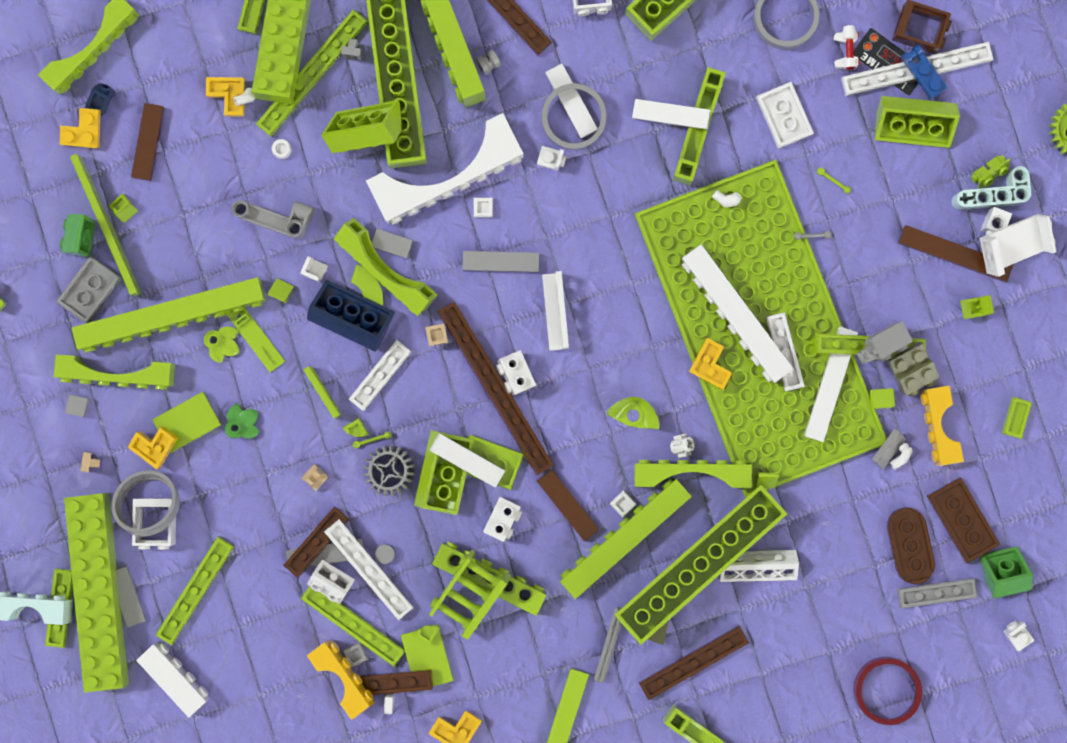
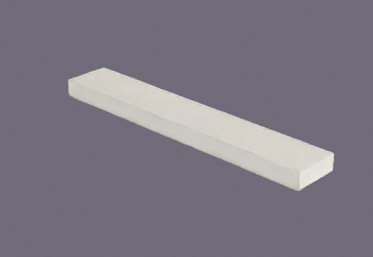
M838 327L836 334L858 335V332ZM829 355L806 427L805 437L824 442L851 355Z
M340 519L324 531L398 620L413 609L412 605Z

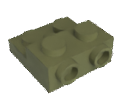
M922 342L908 347L887 360L900 392L906 396L918 394L920 388L924 386L931 387L940 378L935 364L930 360Z

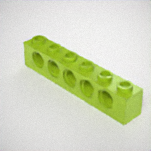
M449 541L447 544L443 542L432 565L455 575L461 565H453L450 561L451 556L458 555L462 558L464 554L468 556L470 551L465 550L462 552L457 549L458 546ZM475 554L471 561L488 572H493L495 576L501 577L504 571L510 573L505 568L499 567L497 569L493 567V563L484 558L481 561L474 558ZM468 567L461 574L486 591L487 589L491 591L493 588L491 582L486 581L485 578L477 573H470ZM519 575L516 578L511 576L509 581L513 583V588L509 591L503 589L499 598L537 616L547 595L544 592L545 588L537 584L531 586L526 583L527 579ZM521 590H529L531 593L530 597L522 599L519 595Z

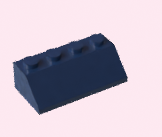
M325 280L309 306L307 320L376 352L385 337L395 312L331 281Z

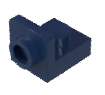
M98 83L91 89L85 108L100 109L101 116L105 115L110 100L116 91L112 90L107 84Z

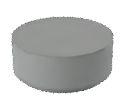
M383 544L376 549L375 557L378 562L388 564L394 559L395 551L392 546Z

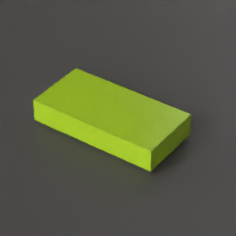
M244 0L237 27L238 31L257 35L266 0Z
M1016 397L1011 398L1001 434L1022 439L1032 402Z

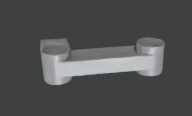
M238 200L232 205V212L239 219L296 240L304 237L315 209L312 206L295 201L288 218L243 200ZM241 206H246V212L241 215L238 214V209ZM300 226L299 233H291L292 227Z

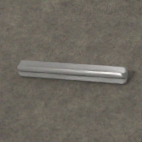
M619 607L614 609L594 680L599 683H604L620 631L621 623L614 616L621 609Z

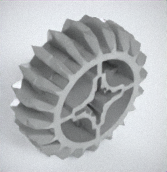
M386 445L382 446V452L378 447L375 448L377 455L370 452L369 455L373 459H365V462L370 463L369 466H363V469L368 470V473H364L363 477H370L365 483L369 484L372 482L373 485L370 487V490H374L377 487L376 494L378 495L384 490V497L388 495V491H390L391 496H395V490L401 494L402 490L400 487L408 489V485L405 482H413L412 479L408 478V475H415L414 472H409V468H414L415 466L414 464L408 465L407 463L412 458L405 459L404 457L408 452L404 451L400 454L401 447H398L395 452L394 445H390L389 451H387ZM384 455H393L387 464L376 462ZM398 458L403 463L404 474H401L396 469ZM391 465L393 468L391 470H394L396 474H388L386 476L384 469L381 467L387 468ZM374 467L382 473L380 483L374 476ZM391 477L401 480L393 487L385 486Z

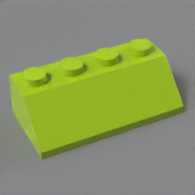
M881 96L876 115L874 139L877 141L950 148L960 118L957 103Z
M398 100L336 112L321 136L332 153H344L354 149L360 150L366 147L393 144L402 130L400 103Z
M431 430L414 506L458 515L467 471L430 451V448L439 433L472 451L474 439Z

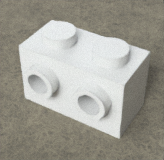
M521 350L497 361V370L501 376L504 375L506 380L504 383L505 388L512 396L536 386Z
M500 496L483 532L503 542L506 538L510 539L514 531L511 526L514 521H519L522 511H520L521 506ZM505 508H510L511 514H506L504 512ZM499 525L503 527L501 532L496 530V527Z
M321 560L307 585L311 586L314 591L327 596L329 600L340 604L355 579L326 561Z

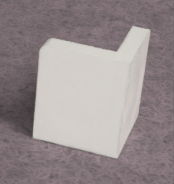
M307 256L300 274L321 283L328 265Z

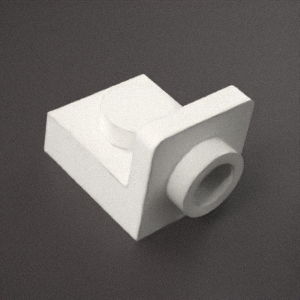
M542 146L537 165L559 171L560 166L564 167L567 156H564V150L562 149L559 151Z
M1019 620L1009 623L1006 626L1007 629L1003 631L1018 652L1034 641L1025 628L1026 624Z

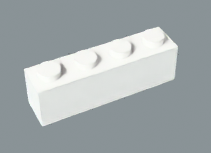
M157 642L136 661L189 718L210 699L209 693L203 686L199 687L195 682V677L182 668V663L176 657L173 658L168 653L169 649L165 644Z

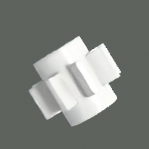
M686 433L674 436V440L670 444L672 453L678 454V458L691 456L690 451L694 450L693 439L687 437Z

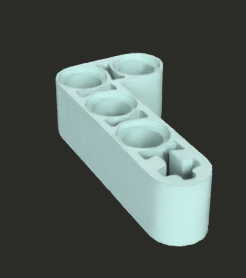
M1023 166L1012 169L1006 175L1007 186L960 191L953 196L952 206L957 210L1020 205L1031 197L1029 171ZM1015 172L1019 173L1020 181L1015 178ZM1017 191H1019V192L1022 193V195H1023V198H1022V199H1019V198L1017 197V195H1016V192H1017ZM998 193H1001L1003 195V201H1000L998 199ZM979 194H981V195L984 196V198H985V202H984V203H982V202L979 201V199H978V195H979ZM960 198H962L963 200L970 198V200L964 203L963 201H960Z

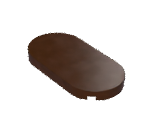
M908 507L899 508L890 515L887 521V532L895 569L899 577L911 584H921L926 582L935 570V560L927 523L924 516L917 510Z

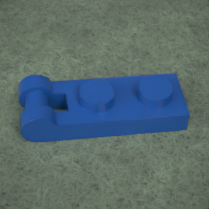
M919 45L914 46L909 53L906 52L901 55L902 61L930 100L948 88ZM915 57H916V58L918 59V61H919V62L916 63V64L913 62V59H914Z

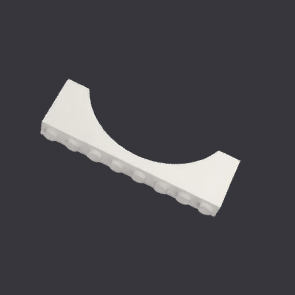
M502 113L486 121L484 140L477 156L457 176L434 185L416 186L396 181L382 172L366 180L387 224L391 223L394 225L402 221V217L406 215L413 216L417 214L419 209L424 206L429 208L435 205L436 200L440 198L447 199L454 195L453 192L459 189L463 191L469 188L470 184L475 181L477 183L484 181L488 178L487 175L493 172L494 174L502 172L504 167L509 164L513 166L522 161L521 158H523V152Z

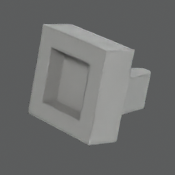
M349 39L348 47L342 46L341 55L343 59L362 61L363 52L358 48L359 43L356 39Z

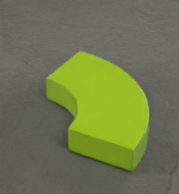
M356 264L351 283L359 287L363 297L384 306L383 291L378 280L369 274L364 267Z

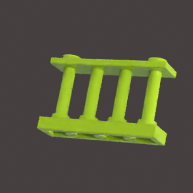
M473 550L470 551L468 556L466 554L463 555L458 563L461 565L440 597L435 596L430 604L432 609L429 613L432 617L438 609L463 625L464 631L461 636L467 640L506 587L511 577L506 571H504L501 577L495 576L471 561L475 553ZM468 567L491 582L492 590L487 589L486 591L461 575L464 569ZM457 581L481 596L483 602L481 605H476L451 588ZM448 595L471 610L473 617L471 619L463 617L443 604L442 601Z

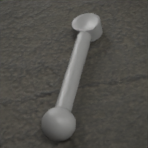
M825 231L824 233L801 234L797 232L794 238L796 240L811 237L829 239L831 232Z

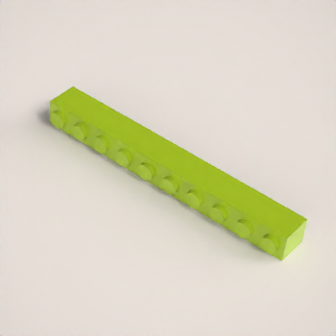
M256 277L71 328L77 350L89 353L96 351V347H112L114 342L121 341V343L133 341V337H149L151 332L158 331L163 333L170 331V327H186L188 322L195 321L200 323L207 321V317H223L225 312L228 311L238 313L244 311L243 307H260L262 302H266L267 299L262 280Z

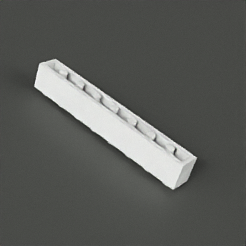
M699 245L682 258L684 263L681 265L688 274L691 272L694 275L695 279L693 281L697 287L705 290L707 294L704 296L708 302L716 305L718 308L716 312L722 320L726 319L730 324L727 326L733 335L737 334L741 339L739 343L745 351L749 350L753 355L750 357L756 366L760 365L764 370L762 375L768 382L772 381L775 383L791 372L793 367L704 247Z

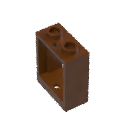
M907 0L902 6L892 41L911 47L919 45L923 51L935 54L939 49H943L946 38H944L945 31L948 32L952 23L949 20L951 13ZM911 13L940 22L933 44L904 35Z

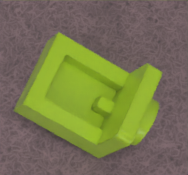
M991 295L960 301L964 319L994 314Z

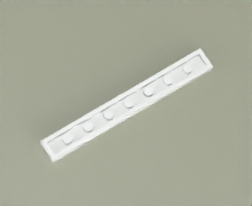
M989 42L926 57L938 74L994 60ZM918 59L913 60L915 64L919 62ZM904 62L841 78L845 97L916 80Z

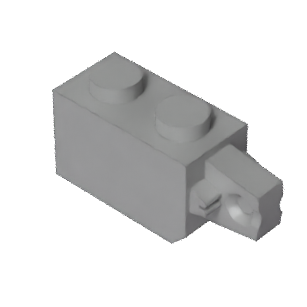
M903 321L895 322L866 338L864 343L866 347L859 351L857 355L862 364L876 360L884 362L892 357L891 354L895 351L899 353L908 348L907 345L913 342Z

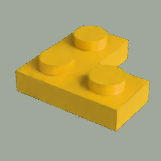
M206 77V97L224 98V115L226 117H245V104L236 106L233 99L235 96L244 93L245 78Z
M79 108V127L61 125L60 145L100 148L101 110Z
M706 338L689 373L724 390L732 372L715 364L724 346Z
M164 426L158 429L153 440L143 432L137 431L128 448L157 470L162 467L178 437Z
M465 710L455 726L439 716L428 734L442 743H469L481 724L482 719Z

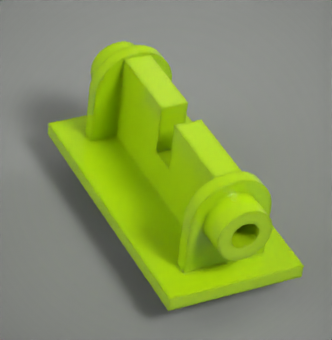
M997 155L986 163L989 170L984 166L980 167L972 173L971 180L974 183L978 182V189L990 186L994 179L1004 176L1009 171L1010 158L1006 160L1003 155Z

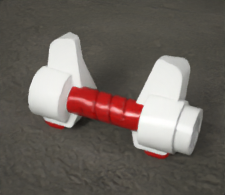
M853 25L844 26L842 33H836L833 37L834 41L846 44V57L834 62L836 69L852 70L860 65V60L854 56L853 43L857 41L859 33L856 32Z

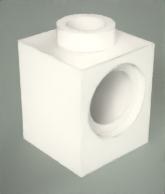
M996 207L989 209L980 231L987 235L1007 227L1012 213ZM993 220H996L998 222V229L993 227Z

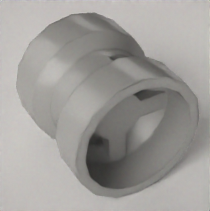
M493 49L489 50L485 56L476 58V62L484 75L489 74L493 68L502 66Z

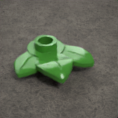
M238 403L233 405L227 413L226 435L232 439L240 437L246 439L254 438L260 432L254 426L258 418V411L254 409L242 411ZM237 426L238 430L236 432H233L231 430V427Z

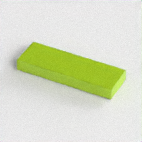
M308 366L303 369L332 417L337 419L342 416L341 411L314 368Z

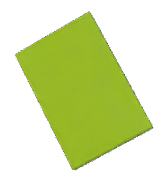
M204 392L152 419L157 430L164 426L178 437L170 453L222 426Z
M470 435L469 439H474L472 452L505 470L497 486L511 490L524 455ZM467 472V475H470V476H473V477L477 478L476 476H474V475L470 474L469 472Z
M417 630L401 634L410 671L431 669L433 687L454 681L440 630L431 645L414 636Z

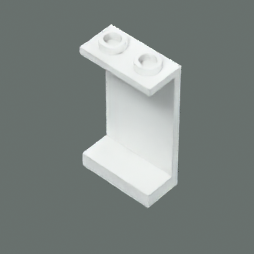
M1035 214L980 237L987 274L998 277L1005 274L1004 268L1043 251L1049 253L1056 252L1052 222L1049 216Z

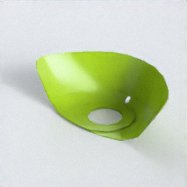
M639 397L624 398L612 405L606 413L608 416L631 427L659 429L660 427L658 416L653 407L646 400ZM630 410L639 412V419L637 421L631 422L628 419L627 414Z

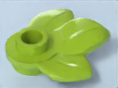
M226 326L218 331H208L204 335L203 341L205 346L209 348V356L212 360L222 363L224 355L234 356L240 353L238 345L233 340L239 333L237 329ZM212 336L217 338V342L214 344L210 342V337Z

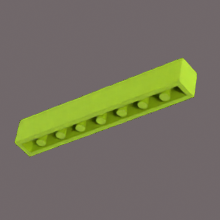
M671 479L667 480L662 485L664 489L659 493L655 491L647 498L649 500L648 503L644 506L640 504L633 510L634 515L631 518L625 517L618 524L620 527L615 532L613 530L609 531L604 536L606 540L601 544L597 542L589 549L591 551L586 557L582 555L575 561L576 566L573 569L567 568L560 575L562 577L560 579L561 584L575 599L692 497L677 479L673 481Z

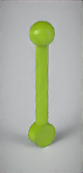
M820 167L817 169L818 175L825 176L842 188L844 193L848 194L851 192L849 186H844L828 175L824 168Z
M387 431L383 435L361 442L355 441L353 447L360 448L361 445L383 438L390 439L392 435Z

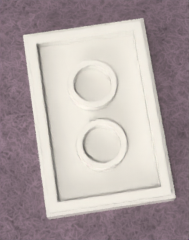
M792 82L756 96V100L778 149L814 134Z

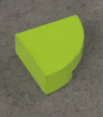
M360 418L343 427L346 433L354 437L369 435Z
M426 625L419 628L414 636L431 645L441 627Z

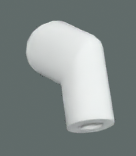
M247 88L242 95L235 96L233 99L235 105L240 106L254 102L255 97L252 94V88Z
M717 190L712 196L723 207L737 206L741 201V195L737 192L725 196Z
M907 443L899 447V450L902 452L901 455L889 462L893 470L908 462L913 451Z

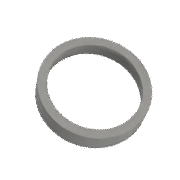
M758 0L753 14L754 27L759 37L766 44L782 50L797 48L811 38L818 26L820 14L817 1L807 0L814 16L810 30L801 38L793 41L776 39L763 27L760 14L765 0Z
M571 83L558 87L548 96L543 105L541 120L546 135L554 144L565 149L577 150L591 145L599 138L604 130L607 115L604 102L597 92L586 85ZM570 89H578L589 93L598 103L601 112L598 130L590 139L581 143H567L560 140L551 131L547 120V112L551 101L559 93Z
M146 470L134 473L127 477L114 493L112 499L113 517L125 531L132 535L140 537L155 535L167 528L175 519L180 506L178 489L166 475L160 472ZM147 480H157L167 484L172 491V503L164 518L148 528L135 529L128 526L122 516V503L126 494L135 485Z

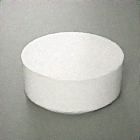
M284 139L276 140L272 145V153L279 159L288 158L292 152L291 145Z

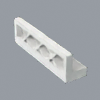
M556 271L555 274L542 275L549 351L569 349L562 271Z
M746 551L720 574V582L797 580L799 569L797 551ZM793 569V573L784 574L783 571ZM747 570L754 571L752 574H745L744 572ZM766 570H773V571H774V572H772L771 574H765V573H763V572H765ZM725 571L735 572L732 575H725Z

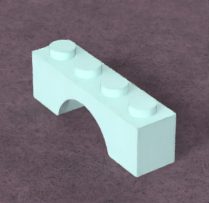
M0 591V620L9 621L17 619L24 608L32 607L40 613L44 624L64 625L72 623L73 599H66L65 595H54V598H47L48 594H35V597L29 596L30 593L11 595L10 591Z

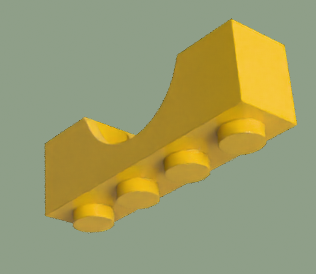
M950 385L922 390L920 398L922 405H925L926 413H924V420L929 426L928 440L929 443H932L933 451H931L933 462L936 463V466L964 462L961 443L949 439L943 432L941 425L944 412L953 405Z
M330 639L309 653L307 657L317 672L331 671L341 678L345 693L340 705L352 720L375 703L372 693L362 685L360 676L352 671L350 662L345 657L343 658L339 652V646Z

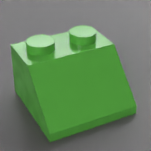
M68 214L63 224L65 233L64 238L60 241L61 252L67 255L89 258L96 220L83 214Z
M1017 546L980 556L985 581L994 599L1032 590L1033 574Z

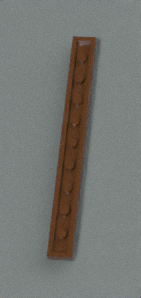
M455 301L438 310V315L536 476L552 467L554 464L511 393L507 392L503 380Z

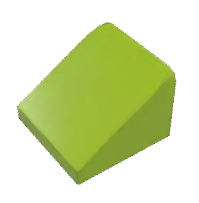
M121 194L109 204L114 214L124 223L138 212L124 194Z
M277 278L267 295L287 304L294 286Z
M893 388L870 390L872 409L895 407Z
M757 472L756 487L762 485L764 488H775L779 474Z

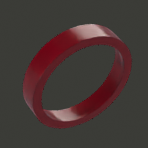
M879 657L867 662L859 670L854 681V698L859 709L868 718L879 724L896 725L903 723L914 715L921 703L922 686L918 675L908 664L893 657ZM884 664H894L904 668L911 675L915 684V697L912 705L904 714L893 719H883L872 714L865 706L862 698V684L865 677L872 669Z

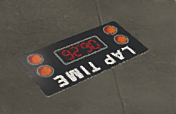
M872 28L869 29L854 50V56L858 57V60L872 70L902 63L901 55L906 53ZM912 80L894 86L910 96L918 82Z

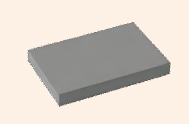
M89 256L56 302L84 323H90L122 278L94 257Z

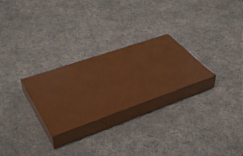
M961 477L927 495L929 502L966 564L1001 545Z

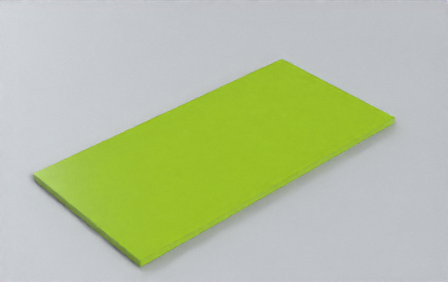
M776 159L634 213L692 364L706 338L724 346L715 363L732 372L724 390L699 377L698 379L731 464H736V460L747 461V464H752V488H741L745 498L757 488V472L778 473L777 487L883 445L887 437L876 410L871 408V398L854 355L850 357L824 442L804 436L830 355L815 353V334H836L838 327H842V324L808 238H801L800 240L794 238L797 232L801 234L806 233ZM717 190L725 196L737 192L741 195V201L737 206L723 207L712 196ZM699 245H702L769 336L765 317L785 312L805 387L785 391L782 379L775 383L772 381L768 382L762 375V372H764L760 365L756 366L750 357L753 356L749 350L745 351L739 343L741 340L737 334L733 335L727 326L730 325L726 319L722 320L716 312L718 309L716 305L708 302L704 296L707 294L705 290L697 287L693 281L695 279L694 275L691 272L688 274L681 265L684 263L682 261L684 256Z

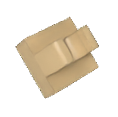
M445 324L425 327L429 347L448 343Z
M83 451L80 471L89 472V467L99 468L100 459L91 458V452Z
M316 464L302 477L315 491L329 478Z

